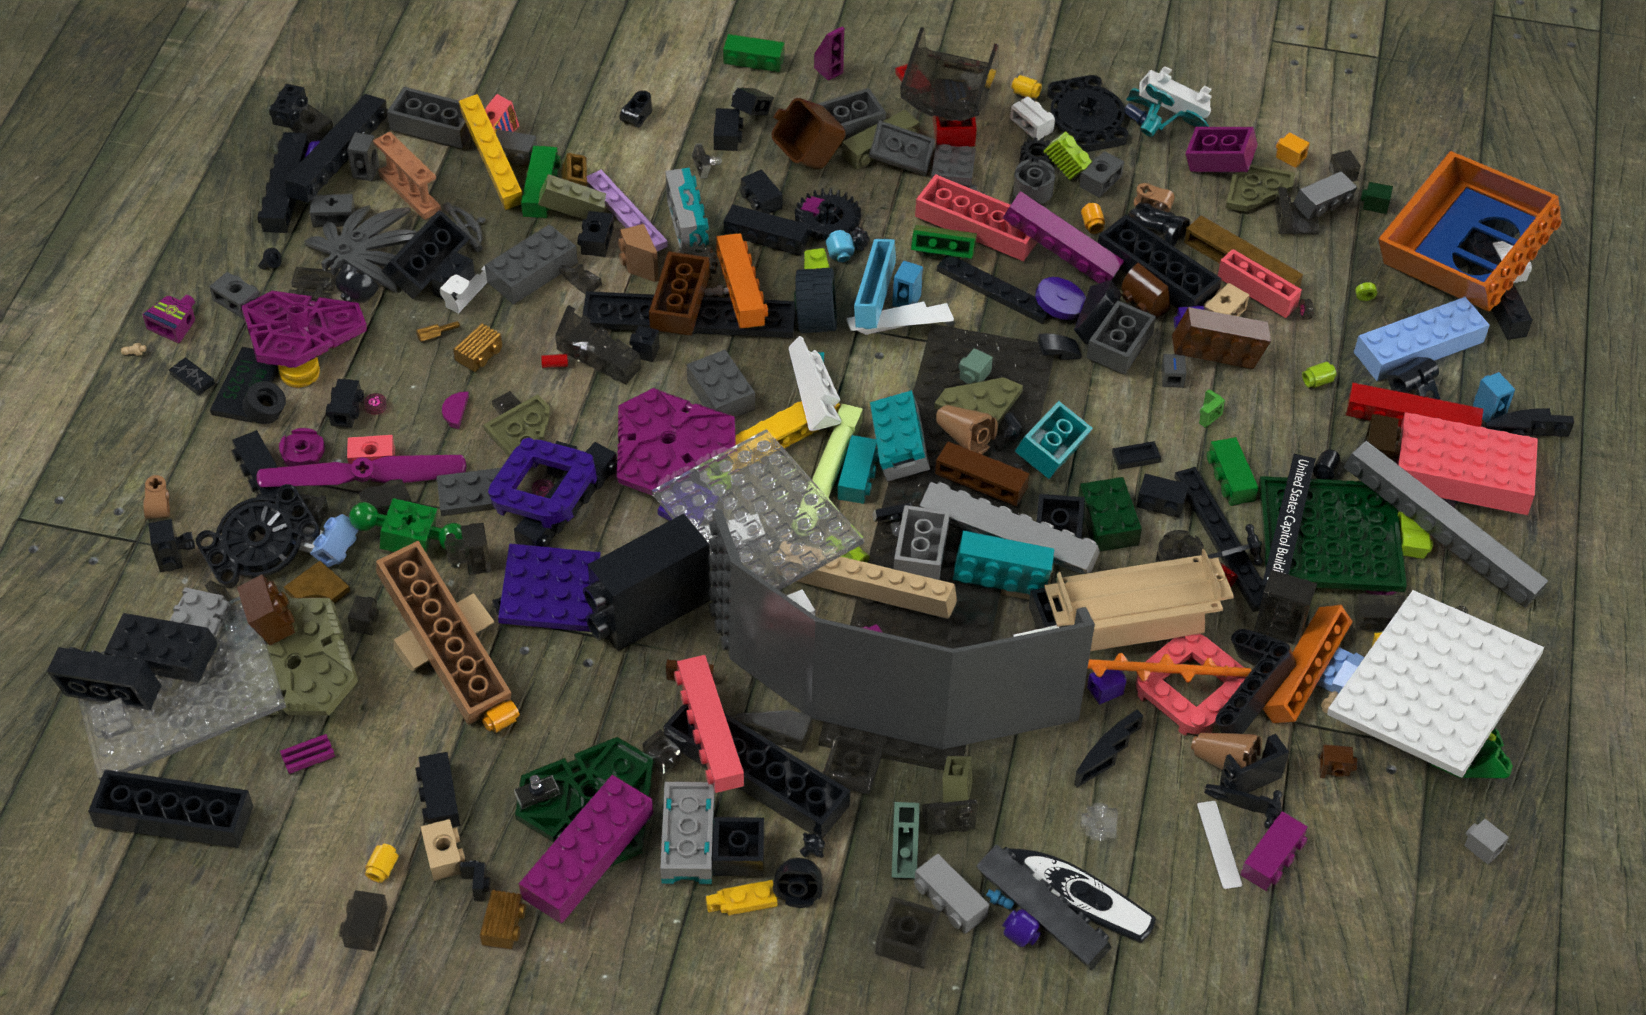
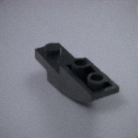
M1550 408L1526 409L1494 418L1487 422L1485 428L1522 436L1569 437L1574 425L1573 416L1551 415Z

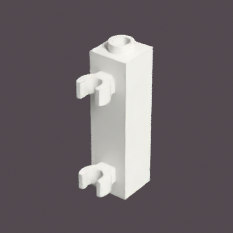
M1163 67L1160 73L1150 70L1140 81L1139 96L1158 104V100L1150 97L1146 92L1147 84H1151L1174 99L1175 103L1173 106L1161 104L1162 107L1175 113L1190 110L1202 118H1207L1211 112V95H1209L1211 88L1204 86L1198 93L1171 80L1172 76L1169 74L1172 69Z

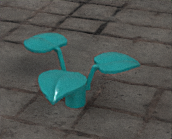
M1147 84L1146 92L1150 97L1158 100V104L1139 96L1140 90L1136 88L1131 89L1126 101L1139 103L1150 108L1147 118L1140 127L1141 132L1149 137H1153L1158 129L1162 131L1167 124L1179 116L1186 123L1194 127H1209L1204 118L1190 110L1185 112L1179 111L1167 121L1161 123L1162 118L1157 115L1161 104L1173 106L1175 101L1169 94L1151 84Z

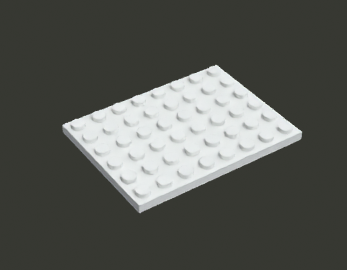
M1412 590L1328 708L1327 715L1462 778L1543 654L1544 647Z

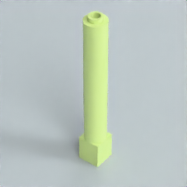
M843 403L840 406L838 415L842 422L834 426L792 525V531L799 538H811L815 532L845 460L851 435L857 436L861 427L862 408Z

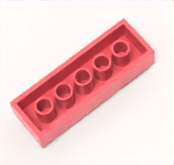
M936 174L916 199L915 217L944 229L977 233L976 242L1021 261H1025L1038 243L1002 219L1010 204Z

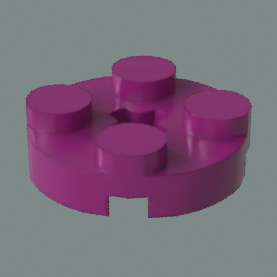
M298 428L292 430L291 435L287 437L285 435L281 439L279 451L286 466L319 464V460L324 455L325 445L323 438L317 435V432L313 429ZM303 445L306 447L303 450H298Z

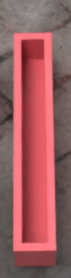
M701 655L677 661L678 671L674 672L677 686L681 685L683 689L680 691L683 705L687 704L689 710H686L689 725L694 724L695 730H692L695 744H700L701 746L699 756L702 765H707L708 770H705L708 785L713 784L715 793L743 787L744 772L706 656Z

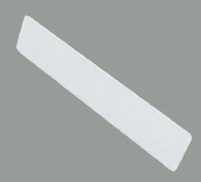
M1216 802L1198 803V810L1223 888L1241 887L1242 882Z

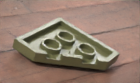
M1252 164L1248 172H1233L1225 208L1247 212L1290 193L1293 187L1295 172Z
M1003 377L946 388L936 400L934 409L939 410L945 405H951L988 413L997 420L999 425L1022 393L1023 385Z
M537 394L483 425L484 431L509 457L525 438L545 440L551 414L550 406Z

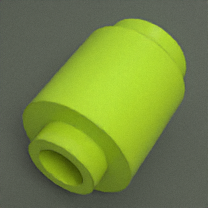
M1327 361L1311 366L1302 373L1304 384L1308 388H1316L1331 383L1336 376L1335 367Z

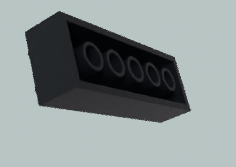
M1124 215L1099 234L1098 244L1124 260L1119 267L1121 270L1128 274L1137 263L1141 264L1168 286L1169 301L1177 308L1203 306L1220 289L1222 278L1127 215Z
M105 769L88 812L94 826L99 828L239 848L253 803L248 790Z

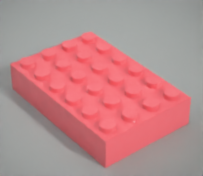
M1404 414L1401 436L1398 441L1400 448L1396 458L1397 465L1440 498L1528 515L1535 496L1537 438L1446 421L1439 418L1420 416L1418 414Z

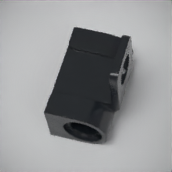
M1417 357L1386 374L1390 388L1393 391L1409 393L1412 390H1417L1418 396L1425 397L1428 391H1431L1433 399L1440 400L1434 380L1439 375V368L1431 358Z

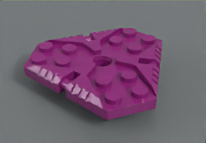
M270 291L241 306L256 360L268 365L274 364L296 368L326 353L329 348L334 349L367 331L359 303L321 297L316 302L312 301L311 296Z
M655 388L618 405V483L655 496L690 478V471L696 469L698 472H701L736 454L735 417L709 409V407L700 404L693 405L689 400Z

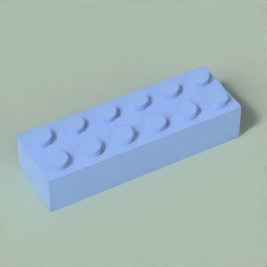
M1463 297L1359 335L1354 354L1378 382L1386 379V374L1417 357L1431 358L1435 361L1483 343L1489 329V324L1470 301Z

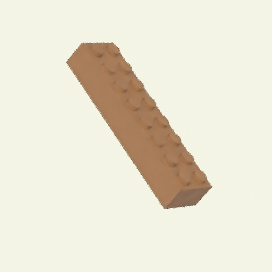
M419 541L377 560L376 573L466 723L470 725L484 717L483 713L503 701L511 700V691Z

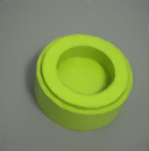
M1362 283L1355 289L1356 297L1361 301H1369L1377 296V288L1374 283Z

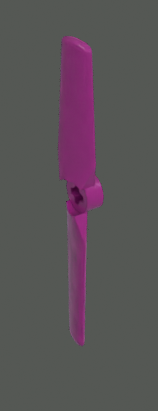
M463 455L385 456L373 461L360 457L355 459L352 464L330 462L260 469L257 472V483L260 487H281L285 484L293 486L339 485L355 480L366 482L370 479L373 482L384 484L435 480L440 475L466 472V460ZM360 466H364L366 469L364 474H361Z

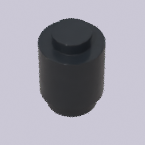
M1328 449L1320 454L1313 468V474L1317 479H1333L1341 463L1339 453Z

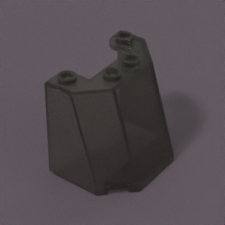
M920 27L900 86L901 98L921 113H925L928 116L943 117L949 121H963L979 116L999 67V44L994 43L989 61L983 62L928 49L926 47L925 28Z

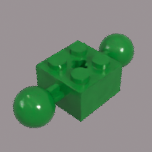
M393 498L387 515L378 514L374 505L368 502H360L354 505L349 513L351 525L359 531H368L375 526L382 527L379 549L396 552L419 541L424 551L427 552L431 539L438 540L445 550L457 552L463 549L468 541L467 531L462 525L449 523L442 528L436 527L437 508Z

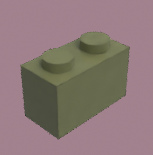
M947 756L942 777L943 804H950L954 807L968 805L972 787V756Z

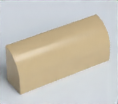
M474 593L457 602L475 634L494 624V620ZM411 630L394 639L395 652L410 670L414 671L429 662Z

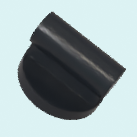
M273 247L266 249L263 253V259L258 264L259 268L265 270L267 267H279L282 262L280 252Z

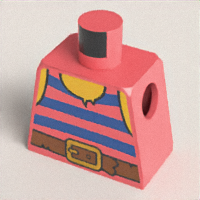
M496 94L485 108L495 133L497 129L514 132L519 127L513 104L511 101Z

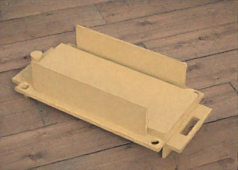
M1202 549V556L1062 577L1061 572H1059L1056 578L1057 583L1045 585V591L1057 627L1074 625L1077 608L1087 607L1095 624L1091 651L1205 633V614L1223 611L1220 601L1234 599L1219 559H1209L1204 549ZM1059 597L1063 611H1056L1052 598Z

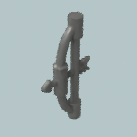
M445 202L443 208L453 217L458 224L457 226L470 237L469 240L473 249L476 252H480L483 248L481 245L483 235L481 226L478 223H484L486 218L479 217L478 220H475L472 214H469L460 207L452 206L450 202ZM455 212L463 215L467 224H463ZM471 226L474 232H476L478 239L474 238L466 227Z

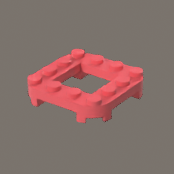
M1201 634L1173 638L1146 661L1149 663H1159L1164 654H1169L1174 664H1183L1187 660L1191 662L1194 659L1203 665L1207 658H1211L1216 666L1224 667L1228 665V667L1244 668ZM1151 672L1146 681H1141L1137 674L1136 689L1138 691L1137 696L1142 702L1146 699L1178 724V731L1186 736L1187 733H1212L1213 727L1217 724V714L1246 677L1228 676L1224 678V676H1216L1224 684L1197 707L1164 681L1171 673Z

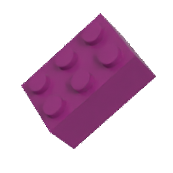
M1195 127L1185 153L1190 172H1248L1258 146L1254 127Z

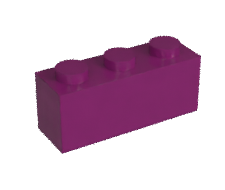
M1282 811L1244 862L1241 876L1265 891L1268 890L1271 884L1276 885L1283 874L1281 870L1284 866L1288 868L1295 858L1294 852L1297 849L1301 851L1308 840L1305 836L1308 826Z

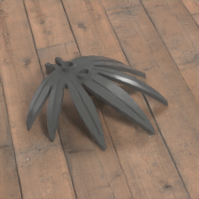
M367 205L359 208L349 216L340 236H338L335 224L327 222L323 226L325 238L314 236L304 241L306 246L330 254L321 264L322 269L325 271L330 267L332 275L335 276L344 264H349L379 284L397 292L395 283L377 266L385 267L395 255L382 251L368 250L408 243L418 231L394 230L377 235L411 213V208H396L378 213L358 226L371 209V206Z

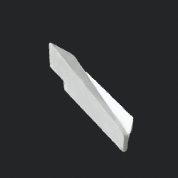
M919 302L882 310L877 328H857L855 326V317L846 318V321L851 331L857 330L867 335L908 325L954 321V318L947 303L926 307L925 302Z
M799 336L789 346V353L809 430L816 431L838 425L842 421L833 405L835 406L840 401L837 391L820 354L816 350L808 351L804 339Z

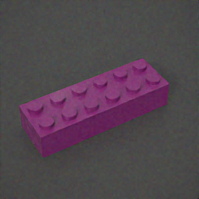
M611 775L520 881L519 888L522 899L562 924L652 817V799L614 775Z

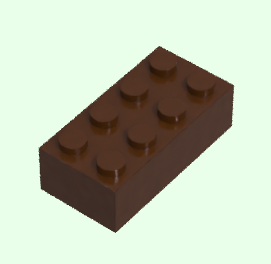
M668 251L649 310L650 328L692 336L710 276L709 257Z
M1192 307L1187 308L1172 334L1174 354L1250 369L1255 368L1271 343L1268 322Z

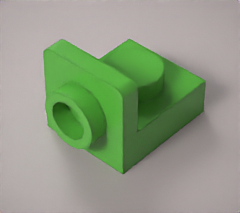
M1210 389L1205 392L1204 405L1200 409L1199 424L1205 428L1223 415L1225 400Z

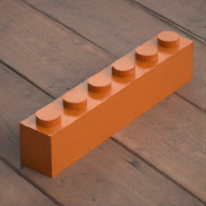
M741 233L716 236V253L739 328L765 326V317H768L767 304H764L763 291H760L759 279L756 278L755 267L752 266L751 254H748L747 242L743 241Z
M1342 605L1319 607L1292 652L1296 661L1295 668L1263 708L1272 723L1295 722L1353 622Z

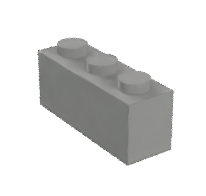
M936 854L915 870L914 883L917 890L921 894H926L931 899L933 906L938 911H943L949 917L950 923L955 928H960L966 934L988 917L989 904L939 854Z

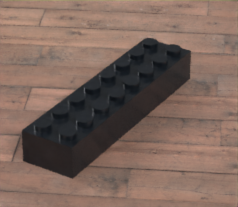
M687 704L682 705L663 726L664 742L702 765L699 756L701 746L700 744H695L692 730H695L694 724L689 725L686 710H689ZM724 713L744 772V786L738 789L810 834H818L823 839L849 808L850 790Z

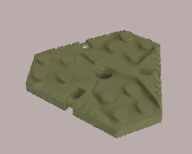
M290 598L289 604L286 606L294 617L295 622L292 624L295 633L272 645H267V642L262 637L257 641L254 640L251 647L246 650V653L242 654L240 660H237L224 675L232 706L237 714L279 715L280 710H283L287 715L329 716L355 686L358 678L348 646L344 641H341L345 637L334 602L330 598Z

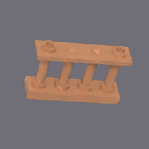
M391 132L374 139L373 143L385 154L387 162L386 166L378 170L379 176L424 220L433 216L439 209L441 210V205L429 195L427 183L436 179V175Z

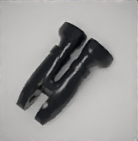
M1138 203L1136 208H1133L1128 213L1130 218L1145 228L1164 233V240L1172 246L1176 245L1179 236H1185L1187 227L1191 225L1189 218L1175 216L1174 213L1160 210L1149 203Z

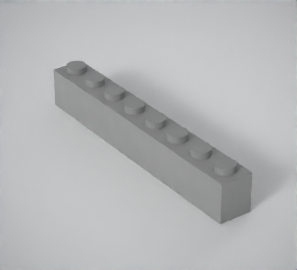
M930 482L920 507L950 511V524L973 533L1055 548L1054 564L1080 574L1091 573L1100 553L1095 541L1089 538H1083V540L1077 538L1074 533L1068 530H1062L1061 532L1054 529V526L1047 522H1041L1040 524L1033 521V518L1026 514H1020L1019 516L1012 513V510L1005 506L998 508L991 505L992 503L986 499L979 498L977 500L965 491L959 490L956 492L944 483L938 482V484Z

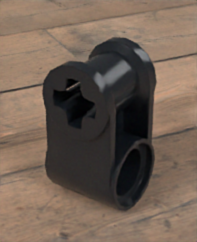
M644 90L636 92L630 101L623 106L620 112V120L623 122L628 121L633 123L635 127L640 128L652 113L651 94Z

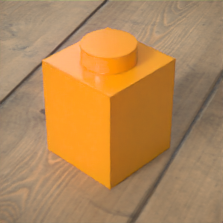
M1289 132L1277 142L1276 158L1296 168L1307 157L1310 143Z

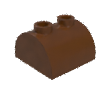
M1137 263L1128 272L1122 283V297L1127 303L1135 302L1137 309L1158 318L1170 310L1168 286L1141 264Z

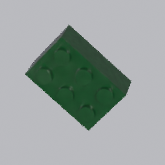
M1124 477L1080 483L1078 497H1085L1084 521L1090 539L1096 542L1099 552L1139 546L1142 528Z

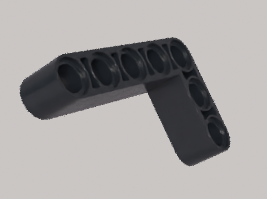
M1248 629L1235 631L1231 636V641L1238 657L1254 663L1256 666L1217 714L1216 723L1221 733L1243 734L1296 666L1295 658L1288 643Z

